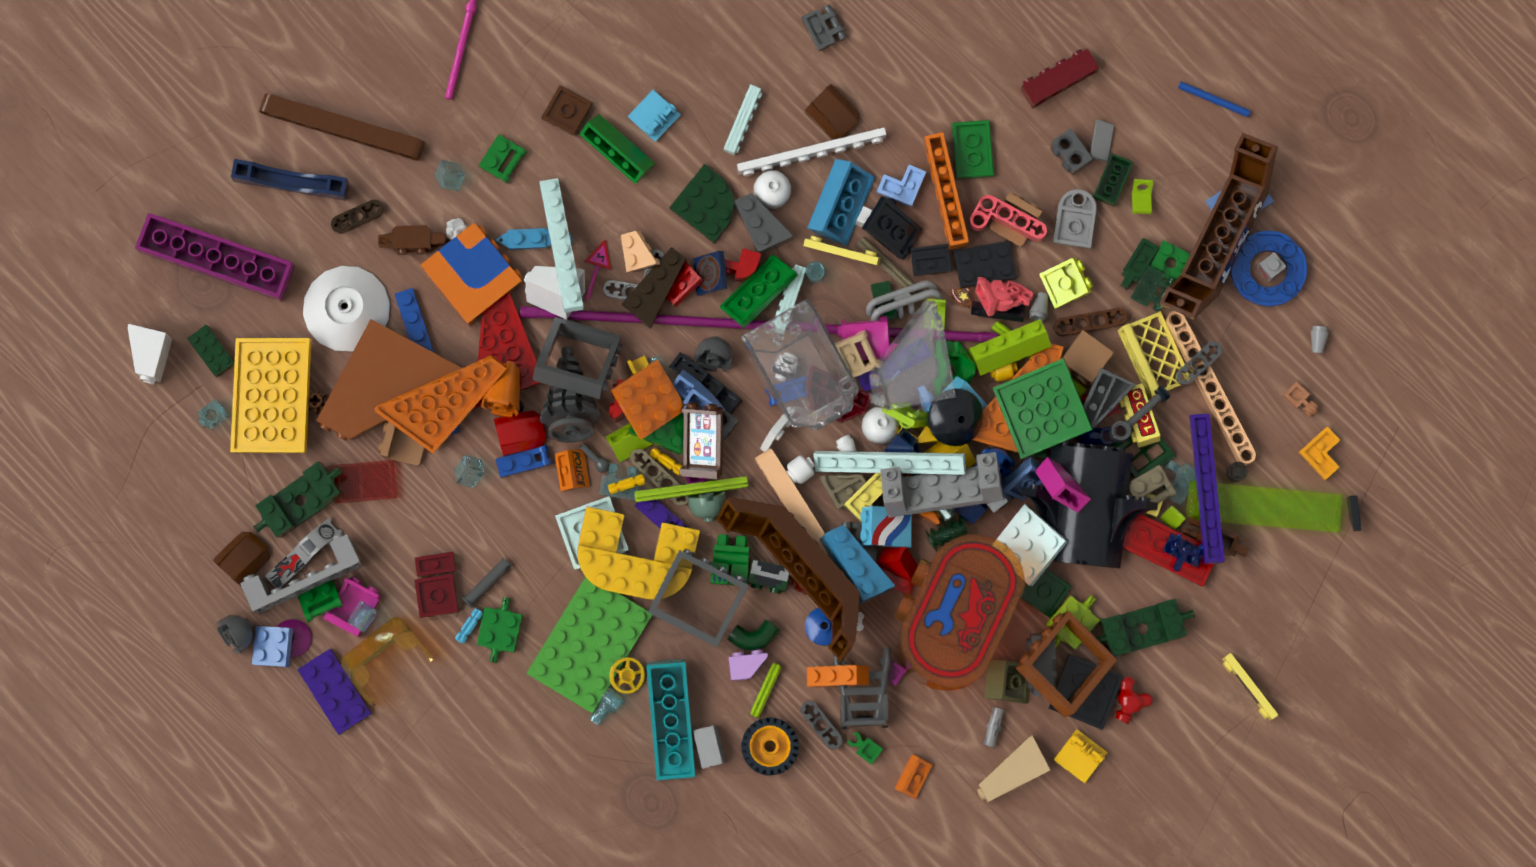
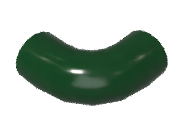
M764 620L755 631H747L737 624L727 638V641L744 650H759L768 646L779 634L780 629L767 620Z

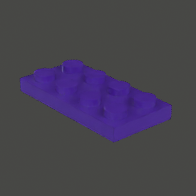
M328 649L297 669L338 735L372 714L331 649Z

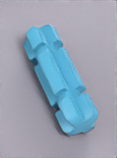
M477 608L472 611V616L468 617L461 628L462 631L458 632L455 637L462 644L465 643L467 636L471 634L477 625L478 619L480 620L483 616V612Z

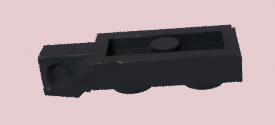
M972 302V315L1023 322L1025 305L1023 304L1007 309V311H996L993 316L988 317L981 302Z

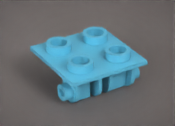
M652 90L627 117L656 142L681 114L674 105L669 104L657 92Z

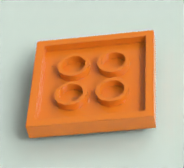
M659 360L653 361L611 389L613 396L639 440L682 413L681 408L685 406Z

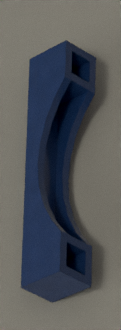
M234 159L231 179L237 183L343 201L347 199L349 181L344 177L292 172L239 159Z
M904 428L900 430L884 450L886 452L922 453L918 440ZM984 503L952 509L956 510L964 520L969 521L973 525L987 510L988 505Z

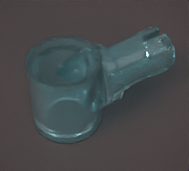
M612 687L600 698L599 707L589 718L597 726L608 713L615 712L625 701Z

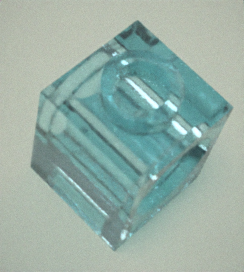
M216 399L197 412L200 416L198 418L200 424L204 428L208 427L210 430L230 417ZM215 411L216 418L208 420V413Z
M360 600L350 614L348 623L364 633L375 619L377 610Z

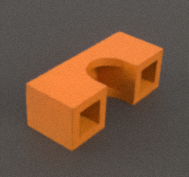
M869 666L807 667V687L869 686Z

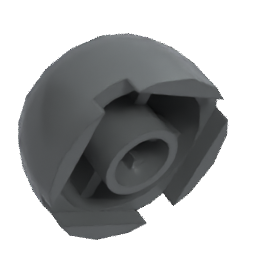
M713 336L699 343L694 361H697V365L705 370L716 372V368H723L722 371H726L732 366L733 352L731 346L721 337Z
M234 614L216 623V625H220L217 628L220 637L227 646L231 644L235 648L232 650L234 653H241L251 644L253 640V625L249 619H244Z

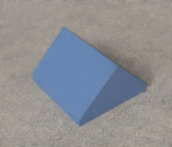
M1029 456L1003 479V491L1024 501L1027 497L1021 495V487L1029 488V485L1041 486L1043 484L1035 472L1040 464L1032 456Z

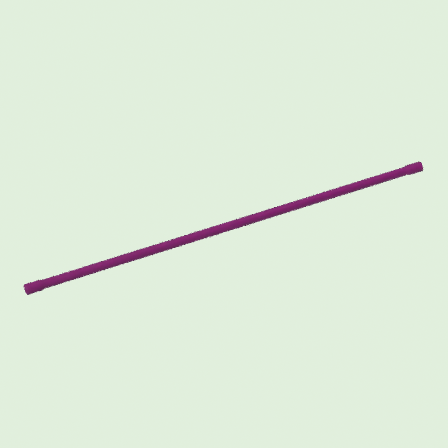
M521 306L520 318H562L538 307ZM578 310L572 311L567 318L572 320L642 323L632 313ZM657 315L653 322L654 324L773 331V321L753 320L745 328L741 327L733 319ZM789 322L786 331L838 334V326L841 325ZM888 327L889 337L983 343L998 337L997 332H962Z

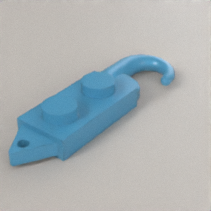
M545 228L507 230V233L496 239V242L506 246L508 250L548 248L551 245L549 231ZM569 232L570 241L572 244V235Z

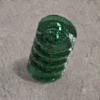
M961 516L958 517V522L952 519L951 525L945 522L944 528L940 524L937 525V531L933 527L930 528V534L925 530L930 546L936 552L938 551V545L945 549V542L952 546V539L959 543V537L961 536L966 540V534L968 533Z

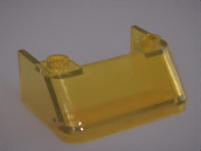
M400 617L390 619L345 654L341 660V666L349 679L372 707L376 703L363 688L370 680V673L364 665L392 643L396 642L403 650H410L418 645L430 661L434 660V657L409 625Z

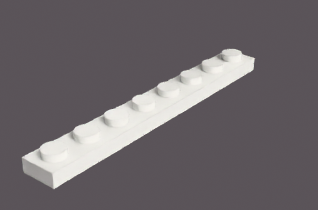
M885 128L737 164V170L739 175L750 176L754 174V171L762 170V172L772 170L774 166L786 167L794 161L802 163L810 160V157L817 156V158L828 156L830 152L842 153L846 151V148L854 147V149H858L870 142L878 144L883 142V139H886Z

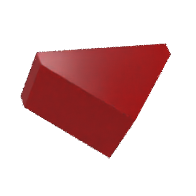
M907 547L883 549L876 563L879 567L910 582L918 567Z

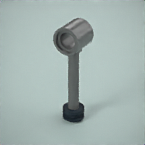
M1159 386L1154 391L1156 395L1126 422L1118 421L1111 427L1109 431L1110 438L1116 443L1126 441L1131 434V427L1160 401L1166 402L1170 398L1168 391ZM1122 428L1125 431V435L1122 437L1118 436L1115 429Z

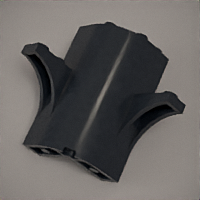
M1063 442L1051 447L1050 459L1059 463L1091 498L1078 513L1053 499L1045 486H1042V490L1040 485H1029V488L1021 487V495L1029 498L1038 509L1039 515L1068 541L1053 561L1121 568L1123 542L1129 526L1142 513L1157 510L1158 502H1150L1151 498L1139 497V500H1135L1136 496L1128 495L1133 453H1126L1124 448H1114L1113 451V447L1099 446V449L1096 445H1087L1086 448V444L1072 443L1071 446L1069 442Z

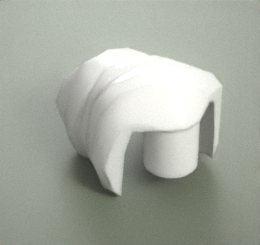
M461 218L446 222L447 237L452 240L468 226L464 224Z

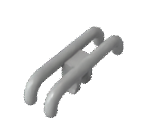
M927 280L872 299L866 307V314L873 321L879 320L881 314L896 309L899 319L904 318L903 306L907 305L910 315L915 314L914 302L928 297L943 300V297L937 290L935 283ZM924 288H929V290H925L920 293L910 295V293L919 291ZM894 299V302L880 306L873 311L877 305Z

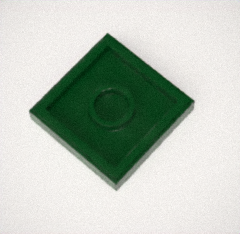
M1046 568L1033 586L1026 584L1018 596L1051 618L1072 586Z

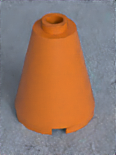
M507 361L503 363L507 370L487 391L482 400L481 407L484 410L486 408L491 409V413L494 415L512 417L514 413L517 416L519 412L520 368L517 367L516 363Z

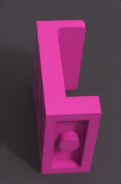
M879 316L880 320L845 322V320H841V326H838V337H842V340L865 330L876 359L890 358L887 316ZM861 342L855 343L862 360H869Z
M351 577L350 580L345 578L339 592L343 606L326 612L323 619L360 638L381 596L377 594L379 592L377 589L368 586V588L361 586L362 582L356 578Z

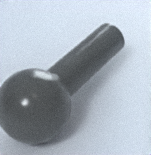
M586 443L579 447L595 463V469L598 472L605 473L609 470L610 462L606 458H600Z

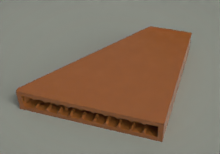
M370 319L316 421L321 423L319 427L328 432L331 429L338 432L337 437L345 441L348 438L354 440L388 422L374 411L377 405L459 370L462 367Z

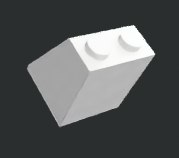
M534 266L524 279V282H526V302L567 320L571 312L564 313L556 267ZM576 268L582 297L585 293V270Z
M128 324L135 373L145 383L152 385L155 382L161 383L172 338L164 332Z

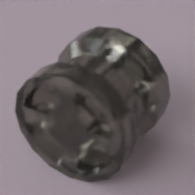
M1235 462L1227 468L1226 473L1228 479L1236 483L1242 481L1247 476L1248 470L1245 464Z

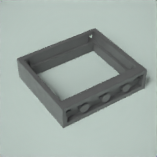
M555 317L535 365L533 380L600 399L602 391L607 390L609 383L607 379L611 380L613 373L611 367L616 366L618 360L616 354L620 355L623 346L620 343L621 335ZM559 335L610 349L598 380L547 366Z
M684 549V551L679 550L648 613L718 647L749 586L746 584L747 580L738 575L735 578L728 575L730 571L721 566L718 569L712 567L713 562L703 557L700 561L694 557L695 553ZM682 558L741 587L716 638L657 608Z

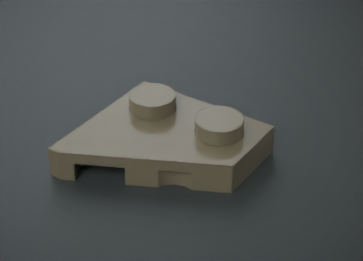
M862 474L819 477L837 510L843 507L866 483Z

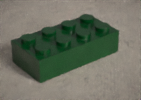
M1111 153L1093 198L1115 207L1133 162Z
M207 325L187 338L216 378L234 366L235 362Z

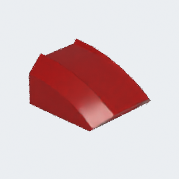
M533 410L518 413L517 416L513 414L512 417L502 416L494 418L503 456L544 446L546 434L544 426L540 422L541 415Z

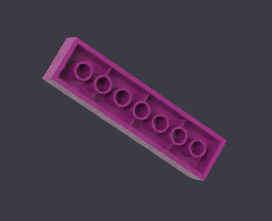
M148 213L135 246L139 253L280 302L284 298L295 268L294 264L290 261Z

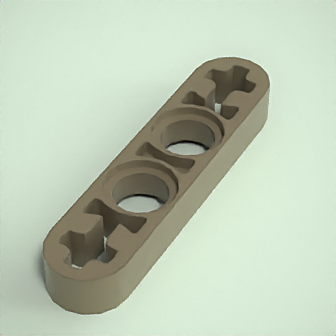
M636 449L631 453L630 460L632 464L658 488H663L661 482L666 478L672 481V486L680 485L642 449ZM635 453L638 455L642 453V459L647 462V459L651 461L645 466L644 470L640 468L643 466L640 461L637 463L634 461ZM654 465L658 468L656 476H650L647 473L649 466ZM688 496L684 497L686 499L684 502H678L676 500L677 497L670 498L676 505L683 506L688 503Z

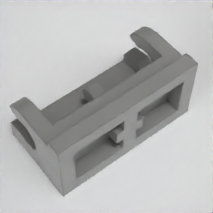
M713 725L693 730L702 769L725 764L726 760L718 726Z

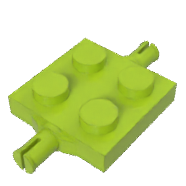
M1069 595L1045 625L1047 627L1051 626L1054 623L1052 619L1059 613L1063 614L1070 611L1091 632L1100 621L1089 609L1096 599L1090 595L1084 603H1081ZM1066 625L1055 636V648L1061 641L1067 643L1074 650L1081 644V641Z

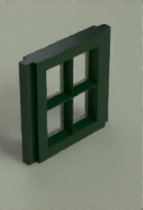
M1161 435L1159 442L1149 444L1145 448L1139 447L1141 451L1132 457V462L1144 454L1149 463L1140 470H1137L1132 463L1131 474L1134 478H1137L1158 465L1162 467L1176 456ZM1131 436L1126 441L1115 443L1111 447H1113V450L1114 448H1128L1133 444ZM1158 443L1164 452L1152 460L1146 451Z

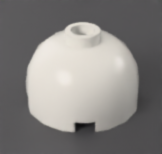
M767 171L756 179L754 196L767 209H777L784 206L790 198L791 184L783 173Z
M883 406L870 409L862 420L864 436L868 441L878 445L890 443L900 428L898 420L882 412Z

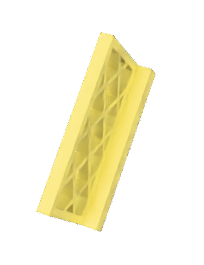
M1161 311L1131 324H1126L1117 330L1139 380L1143 383L1148 400L1156 395L1154 391L1159 387L1157 383L1159 377L1169 380L1164 388L1167 391L1181 386L1176 379H1173L1175 371H1179L1185 364ZM1158 318L1161 324L1159 330L1149 326L1152 319ZM1140 326L1145 328L1143 336L1136 335L1133 327ZM1148 330L1157 333L1155 342L1145 339ZM1160 335L1167 338V348L1157 344ZM1143 342L1153 346L1150 354L1143 352L1141 348ZM1156 347L1165 351L1163 359L1153 356ZM1168 353L1175 355L1176 362L1174 365L1165 361ZM1151 359L1161 363L1158 372L1151 369L1149 365ZM1163 365L1173 368L1170 377L1161 373ZM1186 372L1185 374L1183 373L1185 379L1188 381L1189 372Z

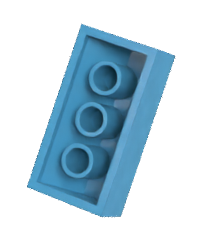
M835 159L807 228L821 237L847 246L875 177L851 161Z

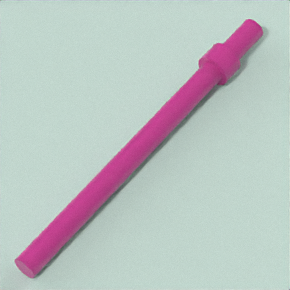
M469 0L465 6L464 11L466 14L445 94V99L448 100L453 98L472 17L477 9V0Z

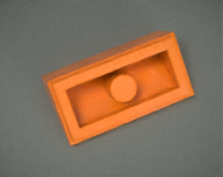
M912 754L895 789L916 800L933 765Z

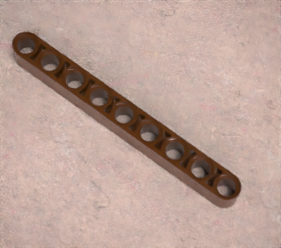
M268 93L264 94L259 112L266 116L412 160H420L425 145L423 140Z

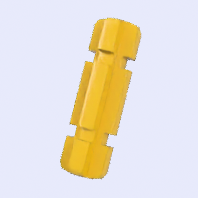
M657 448L651 450L649 454L651 458L657 459L660 464L669 470L672 469L675 474L680 475V468L683 467L681 464H677L675 460L664 453L662 454Z
M643 474L635 476V478L630 477L618 481L616 484L615 482L608 484L609 493L614 494L618 493L619 490L624 491L634 488L636 485H644L645 478Z

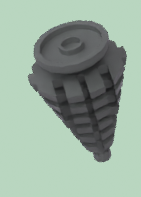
M569 346L563 347L561 349L562 357L558 359L556 367L583 376L577 359L573 357L572 348ZM550 385L547 399L541 411L540 422L542 424L546 423L548 435L552 440L565 443L580 442L592 437L594 434L593 425L600 419L601 413L593 397Z

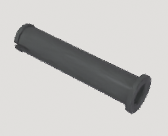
M502 558L461 599L470 608H473L472 605L512 566Z

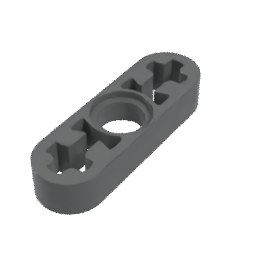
M1214 341L1205 345L1176 373V381L1183 386L1189 385L1221 355V345ZM1209 346L1211 348L1216 347L1217 350L1215 352L1217 355L1211 354L1208 358L1204 356L1210 351ZM1197 358L1202 359L1204 362V367L1201 369H1197L1193 364ZM1190 368L1192 371L1197 373L1196 375H1194V373L1192 372L1188 376V381L1186 379L1181 380V372L1185 374L1190 370Z
M812 701L803 703L801 714L829 749L839 748L842 744V737L824 713ZM806 705L809 707L813 705L814 714L820 713L821 715L813 723L810 721L813 718L810 713L805 714ZM818 720L826 721L827 728L824 731H819L816 728ZM830 728L833 730V732H830L832 737H838V745L836 746L828 743L830 738L827 735L825 738L822 736Z

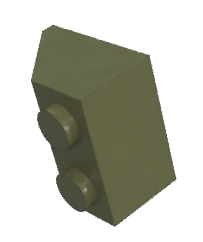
M988 660L984 698L1027 704L1029 690L1027 688V679L1016 669L1020 663L1006 660Z

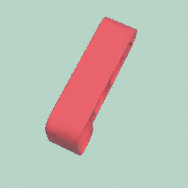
M985 195L980 199L969 222L971 229L979 232L985 229L991 218L1035 242L1042 241L1047 233V227L1043 222L991 195ZM989 201L993 207L985 209L982 203ZM1006 210L1009 212V217L1002 218L999 212ZM979 217L983 219L984 223L978 226L974 224L973 220ZM1023 219L1026 222V226L1019 227L1016 221ZM1030 223H1031V224H1032V227L1030 228V231H1027V229L1029 228V225H1030ZM1041 229V233L1035 235V230Z

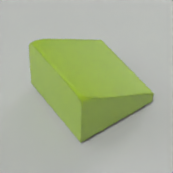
M1171 506L1161 516V520L1171 529L1175 530L1185 520V517L1174 506Z

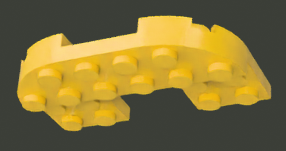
M586 506L577 548L578 561L585 577L592 584L603 590L654 600L679 550L684 551V549H687L693 553L696 551L700 530L662 522L654 560L617 553L624 514ZM684 558L681 559L662 599L675 594L686 584L690 577L693 563Z

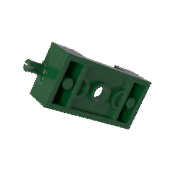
M318 461L303 471L304 475L275 495H269L256 504L255 507L260 512L262 521L253 526L258 533L267 526L276 537L282 538L344 495L334 480L343 473L341 468L338 466L329 473L325 465ZM299 495L306 497V503L302 506H299L296 502Z
M1175 598L1125 614L1101 619L1099 622L1103 635L1095 638L1101 640L1099 641L1101 644L1106 643L1108 651L1116 657L1187 636L1184 620L1195 618V614H1192L1194 613L1193 610L1182 613ZM1142 623L1147 626L1145 634L1137 632L1138 624Z

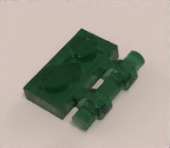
M1148 264L1130 298L1146 307L1152 301L1155 303L1152 309L1160 312L1162 305L1159 303L1167 287H1170L1177 278L1170 276L1168 281H1164L1162 279L1165 272ZM1158 286L1163 288L1160 296L1154 294Z

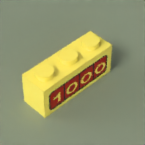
M1143 383L1136 385L1119 402L1121 408L1125 407L1127 413L1124 414L1125 421L1149 401ZM1151 409L1131 427L1132 432L1130 436L1132 442L1137 443L1138 448L1160 441V433Z

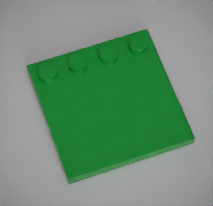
M1064 358L993 388L1021 459L1093 430Z

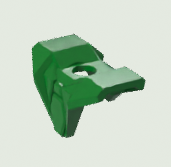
M936 340L934 358H937L938 376L933 380L934 398L941 394L956 376L965 380L970 385L976 372L975 362L960 342ZM949 365L954 369L952 376L948 375Z

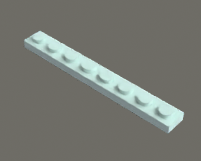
M556 178L539 181L564 313L584 310L559 180Z
M814 452L815 472L881 473V469L900 466L902 473L962 475L966 473L965 454Z

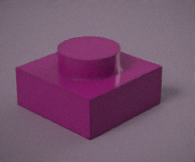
M891 660L888 682L896 686L906 669Z

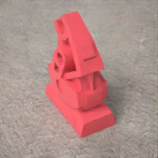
M978 277L975 290L988 317L993 316L996 311H1007V309H1012V307H1017L1021 304L1029 306L1034 294L1016 282L1009 280L1007 283H1002L1001 280L989 282L984 277Z

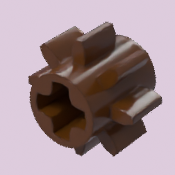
M318 389L313 394L309 392L308 411L313 408L314 413L317 414L318 410H322L326 403L324 398L327 395L325 393L319 395ZM316 398H318L320 402H318L315 406L312 402L316 401Z

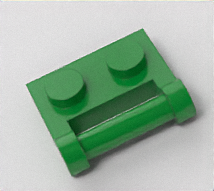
M498 134L478 166L507 184L511 173L522 156L525 157L527 151ZM512 150L516 152L504 172H499Z
M333 580L297 596L308 623L313 621V618L327 611L343 606Z

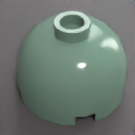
M724 491L688 496L690 511L697 518H703L704 522L714 521L726 501Z

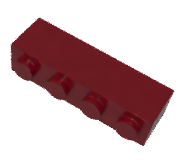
M1088 48L1084 51L1080 49L1074 52L1070 59L1066 60L1064 58L1058 61L1054 68H1045L1036 78L1029 77L1023 81L1021 91L1031 108H1034L1097 73L1099 67Z

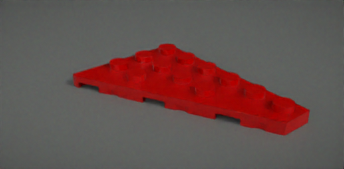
M508 292L482 313L477 361L492 355L501 363H506L507 361L516 363L517 367L520 368V391L541 382L533 380L537 361L510 292ZM484 396L474 406L475 409L481 407Z

